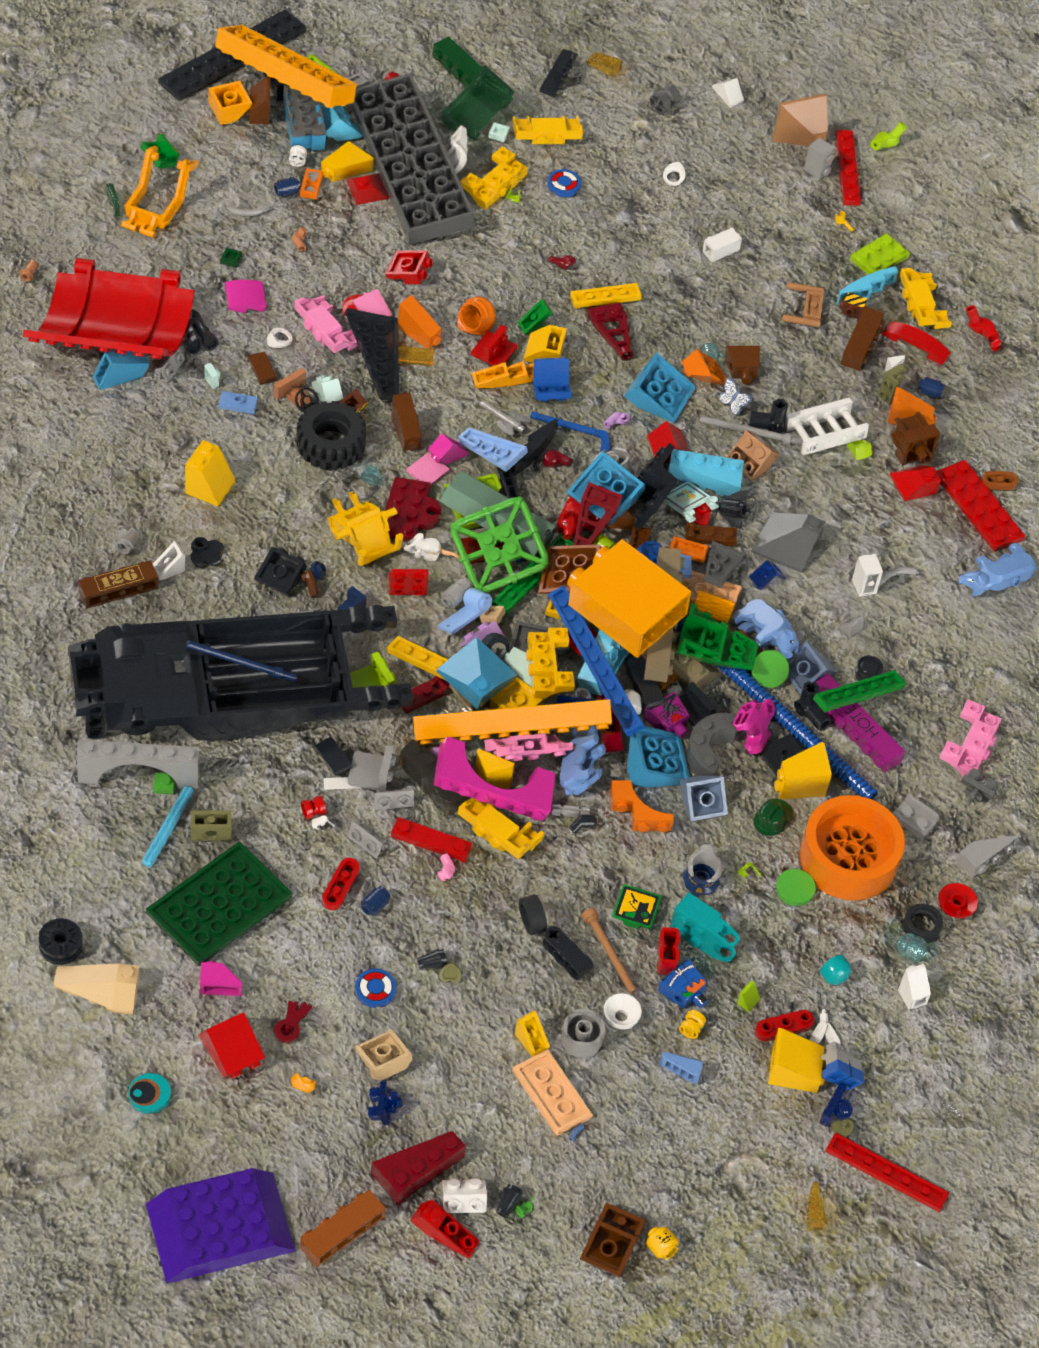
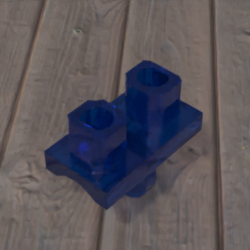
M380 1081V1087L370 1088V1100L378 1102V1106L368 1107V1117L370 1120H380L383 1125H390L391 1113H396L397 1108L403 1106V1099L398 1097V1092H392V1089L387 1087V1081Z

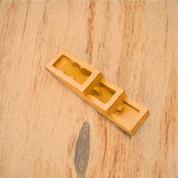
M523 361L507 366L506 362L473 372L472 376L475 387L498 388L533 382L534 363L525 366Z

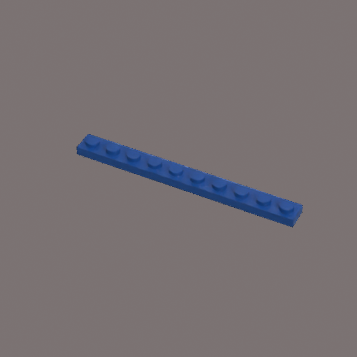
M563 585L549 593L550 600L568 629L607 700L610 699L611 708L627 737L644 729L643 723L583 617L568 605L570 595L566 587Z

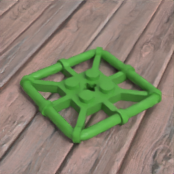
M523 497L510 498L488 508L485 506L482 508L483 510L456 520L449 527L460 556V563L463 564L467 576L473 584V588L488 593L511 583L516 584L518 580L541 572L550 564L548 553L539 534L540 529L536 526ZM515 505L507 523L495 527L490 514ZM521 507L530 530L516 535L512 525ZM486 517L490 529L478 534L461 526ZM459 533L476 539L481 550L467 554ZM533 536L541 558L523 552L519 541ZM499 541L501 543H505V545H503L502 550H499V548H495V545H497V542ZM484 556L487 568L480 583H478L470 561ZM523 558L538 565L514 574L509 562ZM505 564L509 576L486 585L492 569Z

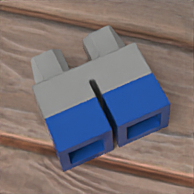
M835 1041L826 1045V1054L821 1056V1059L826 1061L827 1069L822 1071L823 1079L848 1091L863 1084L864 1077L861 1060L854 1057L853 1050L849 1048L840 1050V1044Z

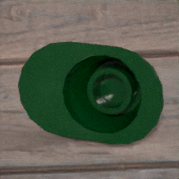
M773 798L767 800L755 814L754 826L756 830L766 836L779 834L790 821L793 815L792 808L786 801Z

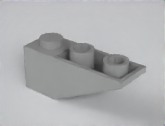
M1014 835L973 841L959 852L956 863L972 878L978 873L981 875L988 869L989 865L992 863L995 865L1004 854L1008 855L1015 849V842L1018 837Z

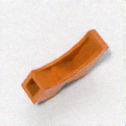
M631 780L611 781V811H631L632 831L667 832L672 830L673 814L662 813L645 805L635 794Z

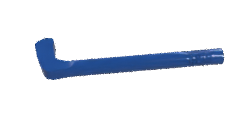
M531 412V419L546 423L557 419V426L598 437L601 440L600 452L603 450L609 452L610 445L607 431Z

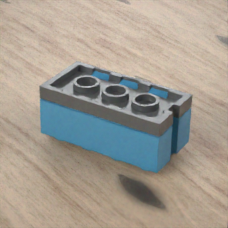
M284 85L283 107L290 147L299 145L305 149L311 148L312 151L325 150L326 129L321 102L314 101L312 97L303 95L298 90L291 89L289 85Z

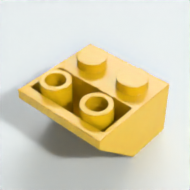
M548 325L532 332L523 361L534 363V360L537 358H560L567 328Z

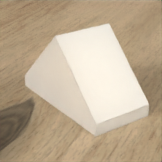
M737 78L725 80L712 86L730 108L744 103Z
M176 541L153 563L160 581L185 572V554Z

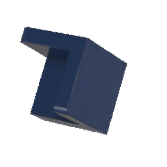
M352 586L347 590V600L339 605L337 610L350 609L355 606L366 608L367 596Z

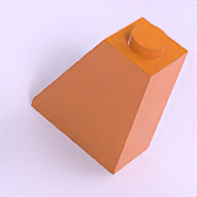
M410 295L399 304L398 329L428 350L437 346L441 341L442 329L414 296Z
M896 387L887 423L897 425L895 418L903 419L915 415L916 412H920L928 424H935L937 415H934L935 407L902 388Z

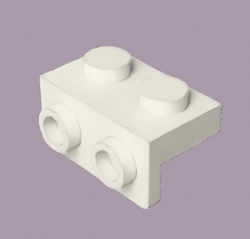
M442 1180L443 1209L448 1213L486 1212L487 1190L485 1180Z

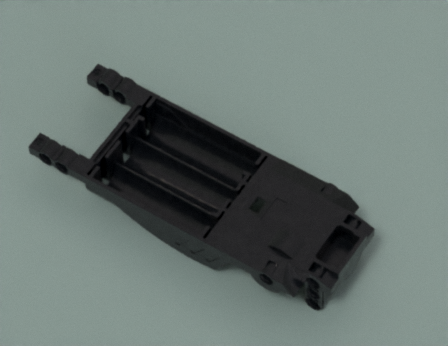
M372 605L368 608L355 606L344 610L146 624L124 623L118 626H107L95 634V639H88L68 646L71 687L76 717L85 716V732L89 739L102 738L105 734L106 723L108 731L121 730L129 735L147 734L158 726L179 725L196 740L239 739L283 730L304 722L348 719L350 711L355 710L377 711L382 708L394 710L404 706H413L414 698L410 683L389 684L380 687L368 686L366 688L352 687L342 632L361 633L366 630L378 632L384 629L396 628L397 616L394 606ZM188 640L271 667H281L284 671L296 674L297 678L295 682L283 678L277 679L272 677L271 674L187 648L186 643ZM184 660L185 672H176L174 661Z

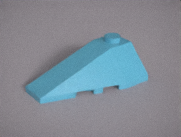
M321 103L326 136L328 138L343 141L362 137L359 127L356 123L352 124L351 116L345 111L344 106L338 105L334 106V108H328Z

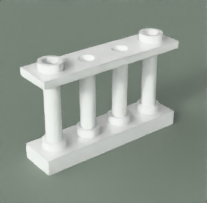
M850 398L786 414L784 428L787 432L797 430L803 439L801 453L806 455L867 438L869 424L858 425L851 416L853 402ZM844 417L850 427L842 429L835 419ZM828 421L834 432L826 434L819 423ZM813 426L819 436L810 438L804 427Z

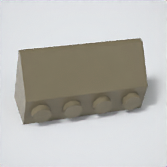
M677 635L675 644H672L671 648H675V650L678 642ZM675 652L674 659L670 660V664H673L671 676L685 688L689 683L694 682L702 690L721 674L711 664L692 660L675 654Z

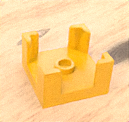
M516 677L490 699L489 710L544 705L545 699L534 698L533 688Z

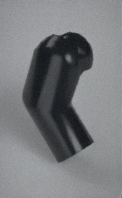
M580 815L570 825L569 829L576 834L582 827L593 828L597 824V818L593 815Z

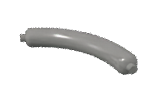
M265 204L255 209H239L233 206L227 209L235 215L255 216L268 211L270 204Z
M912 567L891 569L882 574L879 585H883L893 576L900 574L916 575L919 574V571Z

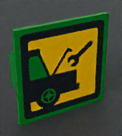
M623 884L612 917L622 920L623 924L638 929L641 926L651 929L662 896Z

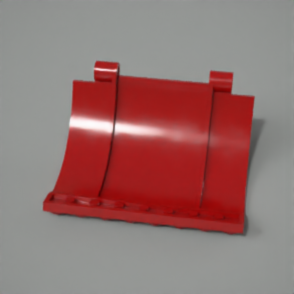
M76 258L74 274L57 272L51 305L41 327L37 331L23 329V337L28 338L29 342L39 343L40 339L46 340V344L57 345V342H62L65 347L74 348V344L81 345V349L91 350L92 347H98V351L109 352V349H114L117 354L126 355L127 351L133 352V356L144 357V354H151V358L162 359V356H173L183 341L192 311L195 290L178 288L181 283L180 271L162 269L160 278L96 270L95 260Z

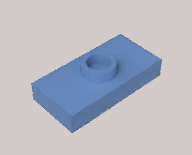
M222 391L219 409L254 414L258 397Z

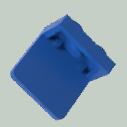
M567 357L537 358L534 360L533 393L536 400L543 402L549 401V399L564 401L572 398V391L569 386V359Z

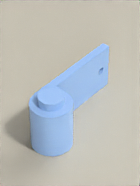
M469 588L463 597L465 606L438 624V629L453 635L485 613L492 605V597L478 589Z

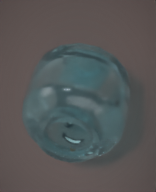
M911 933L901 936L896 944L899 956L912 962L920 961L928 952L925 939Z

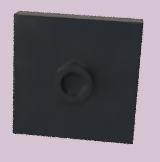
M788 734L766 745L759 755L777 777V771L781 768L782 761L804 750L793 736Z

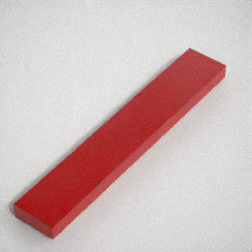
M836 1132L825 1150L828 1154L937 1212H940L949 1195L948 1191Z

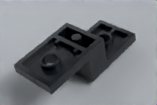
M671 443L665 448L662 446L655 456L648 461L647 466L639 473L640 476L637 477L645 484L646 491L639 498L644 503L643 509L635 516L637 521L633 525L638 530L658 510L678 482L676 477L662 467L675 448Z

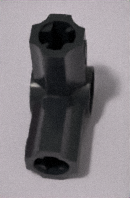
M778 398L776 401H773L770 413L751 411L749 426L767 428L769 431L782 433L788 403L784 399Z
M807 681L803 685L800 699L794 702V708L800 716H806L817 730H823L831 722V718L813 700L815 694L819 693L820 686L816 682Z

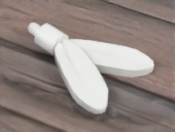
M822 1009L820 1023L812 1033L810 1041L820 1044L825 1036L829 1044L834 1041L840 1044L839 1037L828 1023L826 1010Z

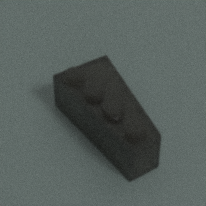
M412 739L400 751L399 765L414 782L416 781L421 786V790L429 795L433 800V804L443 811L444 816L448 820L458 810V807L470 797L435 786L434 779L438 756Z

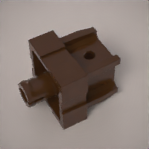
M916 412L915 415L903 419L895 418L897 426L890 436L897 448L896 457L901 465L910 464L917 460L922 464H925V461L926 463L930 462L940 437V432L935 424H928L920 412Z

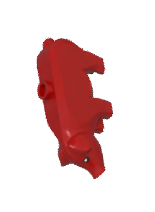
M571 496L559 514L557 521L558 533L564 532L563 538L566 540H570L576 533L580 503ZM588 511V519L597 522L599 518ZM589 524L583 526V528L588 529L590 532L595 529V527Z

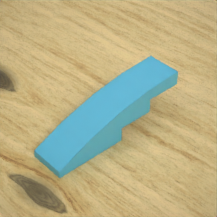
M895 266L879 270L852 282L839 292L837 304L840 305L841 299H845L848 292L870 299L871 293L882 291L884 285L896 282L898 269Z

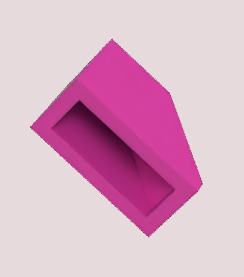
M443 433L428 448L432 453L431 457L437 463L442 462L446 465L469 453L458 441Z
M214 961L201 962L200 994L242 996V982L223 963Z

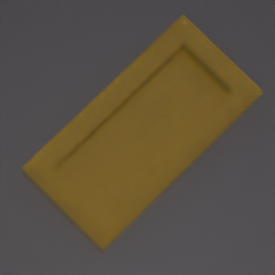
M399 346V364L433 366L434 349Z

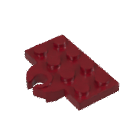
M400 477L394 478L385 511L393 507L397 510V515L387 519L390 531H388L390 539L395 540L396 535L402 533L403 541L408 542L418 534L419 529H433V526L440 521L441 506L434 498L428 497L431 482ZM429 512H435L436 514H435V515H429L428 513H429Z

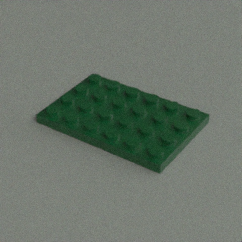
M238 841L147 907L146 914L199 967L201 962L209 960L291 899L293 893L254 854Z

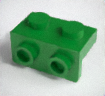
M163 134L158 135L156 142H142L140 148L144 153L146 149L152 146L158 147L157 153H159L157 161H153L157 168L175 167L180 153Z

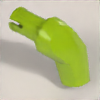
M899 121L892 132H879L871 141L870 146L874 150L894 147L900 142L899 138L908 128L907 125Z

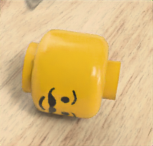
M656 1226L649 1231L646 1244L657 1258L669 1259L676 1254L679 1241L668 1227L658 1228Z

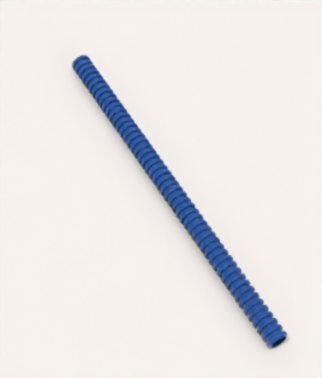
M685 617L677 623V629L675 630L679 631V633ZM716 665L741 690H745V693L749 694V697L753 698V700H757L760 703L765 699H771L775 706L774 720L778 721V724L782 725L784 729H787V732L791 733L793 737L795 736L796 740H800L799 743L804 744L805 748L809 749L822 743L821 738H817V735L813 734V731L809 730L803 722L800 723V719H796V716L792 715L788 708L783 707V704L779 703V700L775 699L770 692H767L766 688H762V685L758 684L757 680H754L752 676L750 677L746 670ZM825 743L831 772L834 771V775H838L840 780L843 779L842 782L847 783V786L851 787V790L855 791L856 795L873 800L878 790L873 789V786L869 785L868 781H864V777H860V774L856 773L855 769L847 765V762L843 761V758L839 757L837 753L834 754V750H830V747L826 746Z

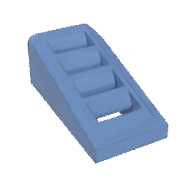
M662 1052L659 1065L694 1084H698L703 1062Z

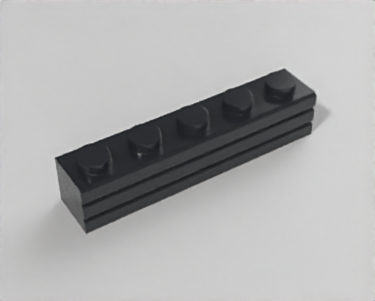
M497 467L505 496L509 499L518 498L520 495L512 469L510 468L505 472Z

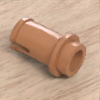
M29 260L26 267L20 271V278L25 282L32 280L33 274L39 268V264L35 260Z

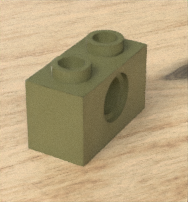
M191 811V841H231V811Z

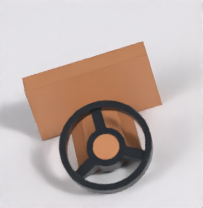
M303 368L274 383V397L279 400L286 396L301 412H304V408L311 405V403L319 405V396L313 389L301 388L306 384L307 372ZM304 390L311 391L315 395L316 400L313 399Z

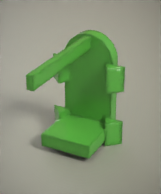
M533 1195L530 1198V1202L523 1201L521 1203L522 1206L514 1208L520 1218H523L527 1212L530 1213L532 1211Z

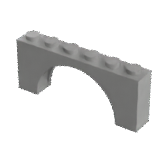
M78 740L76 756L78 783L98 784L99 778L107 770L121 765L137 764L154 767L169 774L177 783L178 789L189 786L194 790H198L200 775L199 747Z

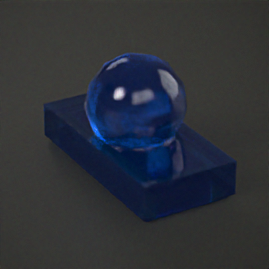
M839 1083L822 1113L821 1125L827 1127L833 1114L842 1120L848 1119L852 1115L853 1106L851 1102L842 1099L848 1087L845 1083Z

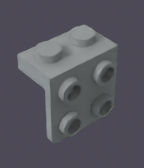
M386 745L384 756L359 751L354 752L348 784L356 787L386 791L388 782L391 783L393 771H391V766L395 767L397 755L393 754L394 746Z

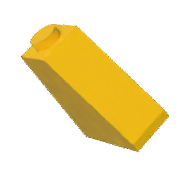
M348 141L321 161V171H323L325 178L336 182L373 171L374 158Z

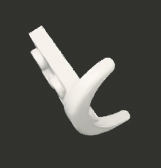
M460 126L444 144L456 174L463 169L467 161L468 137L467 130L463 126Z

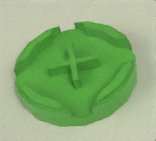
M764 650L756 655L751 674L754 680H757L758 684H761L763 687H777L787 679L789 664L780 652Z
M800 869L786 870L777 879V895L786 904L791 906L802 904L803 906L813 899L816 884L813 878L805 871Z

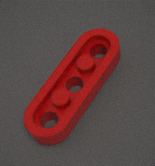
M345 858L340 862L322 896V904L326 909L337 910L341 907L359 874L360 865L356 859Z
M799 1010L767 1018L757 1023L755 1035L759 1040L768 1042L775 1040L778 1028L785 1029L794 1034L807 1032L813 1027L814 1016L810 1011Z

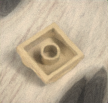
M392 1029L362 1044L355 1045L356 1051L369 1068L371 1077L376 1080L386 1079L405 1070L412 1061L411 1052Z

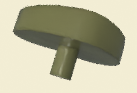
M448 963L441 969L439 976L443 982L452 981L457 983L461 979V971L454 963Z
M849 1119L843 1121L834 1120L831 1124L833 1133L836 1132L846 1138L851 1135L854 1128L853 1122Z

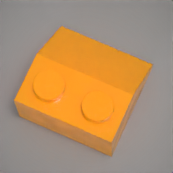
M241 81L209 88V105L220 125L236 122L252 106V102Z

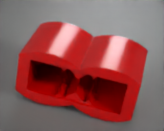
M663 927L657 945L659 955L657 971L659 975H668L678 966L680 957L678 948L680 932L678 928Z

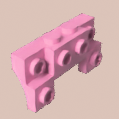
M324 295L312 299L302 297L294 301V309L304 319V327L313 334L315 340L319 341L323 347L327 345L333 353L344 348L350 351L358 347L352 329L342 332V326L330 314L333 311V305H329Z
M969 699L960 717L973 725L963 745L959 746L947 741L939 758L952 765L961 776L967 775L972 768L978 770L982 760H987L991 751L988 750V747L994 746L997 739L995 733L1001 722V718L985 712V706Z
M519 735L504 739L484 740L486 752H493L497 757H503V759L511 760V762L522 761L523 757H527L528 761L537 760L540 755L554 753L555 757L564 756L567 751L573 750L572 742L565 743L556 735Z

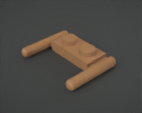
M788 282L787 289L806 292L803 318L783 315L782 321L819 327L824 288Z

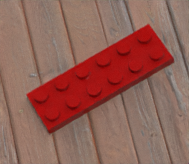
M966 460L936 471L941 479L940 484L994 552L1025 539V534Z

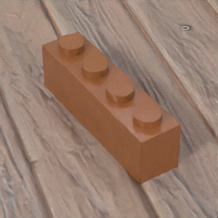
M370 1189L365 1193L361 1192L354 1197L350 1204L347 1206L342 1205L332 1217L324 1218L314 1230L306 1231L301 1237L300 1249L315 1267H318L385 1218L386 1208Z

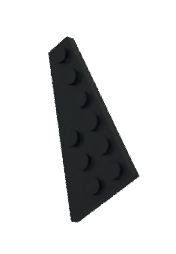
M347 308L345 314L379 399L392 402L393 395L399 394L398 318Z

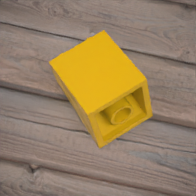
M202 440L185 464V493L219 507L236 482V479L220 447Z
M819 743L782 761L781 768L777 771L778 778L774 782L775 792H778L780 799L826 796L832 773L825 743Z
M778 1028L772 1047L768 1084L817 1093L819 1086H823L825 1080L822 1077V1067H826V1061L821 1059V1056L824 1055L825 1047L785 1029Z

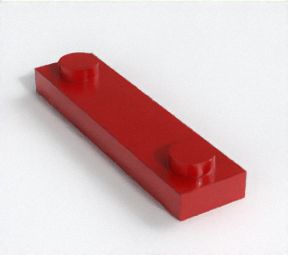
M400 817L397 818L391 831V837L441 855L449 854L451 858L464 863L473 844L472 842Z

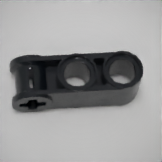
M550 926L546 929L545 938L543 939L544 949L555 958L558 964L566 969L573 979H581L594 968L592 960L560 928Z

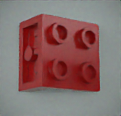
M391 569V572H389V595H427L429 570Z

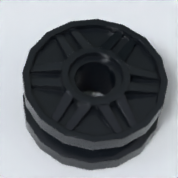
M57 918L44 924L39 931V950L41 956L46 961L55 965H65L73 962L80 955L83 945L82 933L75 922L69 919Z

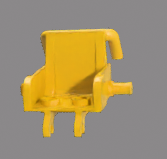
M352 491L348 493L354 505L352 508L344 510L340 500L332 499L338 514L328 517L330 529L336 540L342 538L354 546L359 566H364L401 549L403 534H397L395 544H391L388 533L390 528L387 519L397 515L396 508L393 507L389 510L381 511L379 507L369 501L360 503L356 493L353 494Z

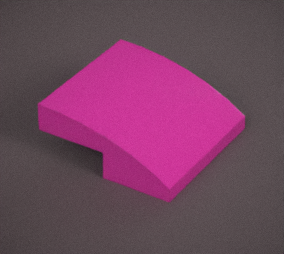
M232 280L225 282L229 310L245 313L247 309L265 311L266 301L262 281Z

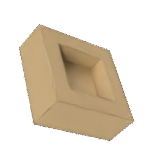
M491 606L480 616L481 622L487 621L491 623L496 621L499 624L506 613L504 606Z

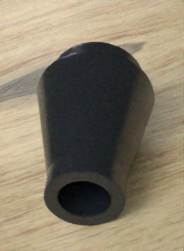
M437 948L417 958L419 970L443 968L444 965L448 964L444 949L439 950Z
M507 1184L503 1188L496 1213L501 1217L508 1218L511 1211L522 1199L523 1191L515 1185Z

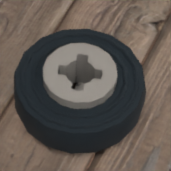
M490 633L482 639V642L501 660H503L507 652L509 653V642L503 635Z

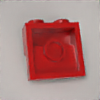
M428 250L396 251L385 275L387 279H403L405 284H421L422 280L427 279V270L432 268L433 260Z

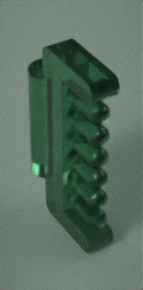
M108 183L106 184V194L110 198L114 215L117 217L120 216L119 198L114 185Z

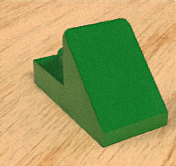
M541 299L518 321V324L525 335H530L532 332L547 326L545 320L553 312L547 302Z

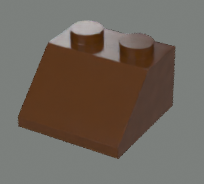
M267 76L250 88V95L248 96L252 106L246 111V117H249V124L269 125L270 77Z

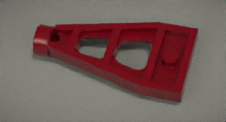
M621 302L588 308L587 314L595 329L620 356L621 360H630L634 356V352L630 345L627 316ZM618 321L619 328L609 330L603 323ZM623 335L624 340L615 342L612 337Z
M588 482L581 498L574 545H593L616 515L623 495ZM591 505L605 510V514L597 522L588 519V511ZM585 524L595 527V531L589 539L581 535Z

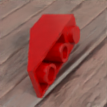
M433 1199L421 1203L410 1219L423 1233L466 1258H470L480 1242L478 1238Z

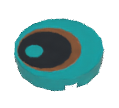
M156 1073L139 1075L129 1086L128 1097L130 1104L136 1111L143 1114L153 1112L155 1114L167 1107L171 1098L169 1082L163 1076Z

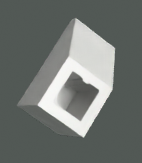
M924 964L908 967L900 983L898 992L908 1010L926 1005L930 998L931 992Z

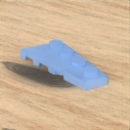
M472 428L466 429L458 436L460 444L505 472L528 453L527 446Z

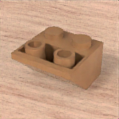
M746 430L726 458L744 460L742 474L753 481L772 466L780 453L757 434Z

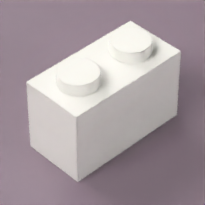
M876 554L858 557L852 581L859 597L877 593L883 570Z

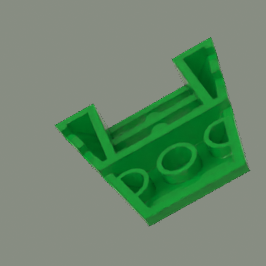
M691 603L680 629L675 654L712 665L753 670L758 643L739 631H731L726 623L723 621L721 624L711 618L712 615L706 611L702 613L696 609L697 605Z

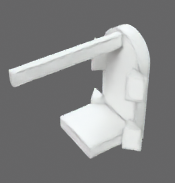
M324 815L312 819L313 829L319 830V825L324 826L326 822L330 823L333 827L336 826Z

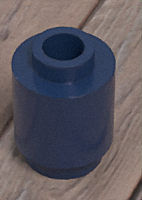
M295 177L281 179L274 183L275 193L281 197L297 194L298 189H300V182Z
M925 377L924 380L920 379L918 389L921 390L920 394L936 398L941 397L945 384L939 380Z
M382 886L374 888L361 900V909L365 914L375 916L389 903L390 893Z

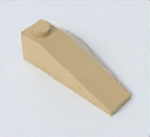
M119 963L57 967L53 987L74 996H81L94 1005L97 1003L104 1006L108 1011L133 1015L140 981V969L136 965Z

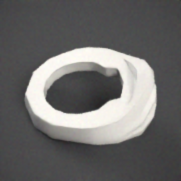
M680 162L668 165L663 173L665 183L670 186L680 185L686 175L683 165ZM675 171L680 174V179L677 182H671L667 179V175Z
M274 328L267 336V345L273 348H285L292 343L293 338L287 330ZM278 332L284 333L288 340H278L275 334Z

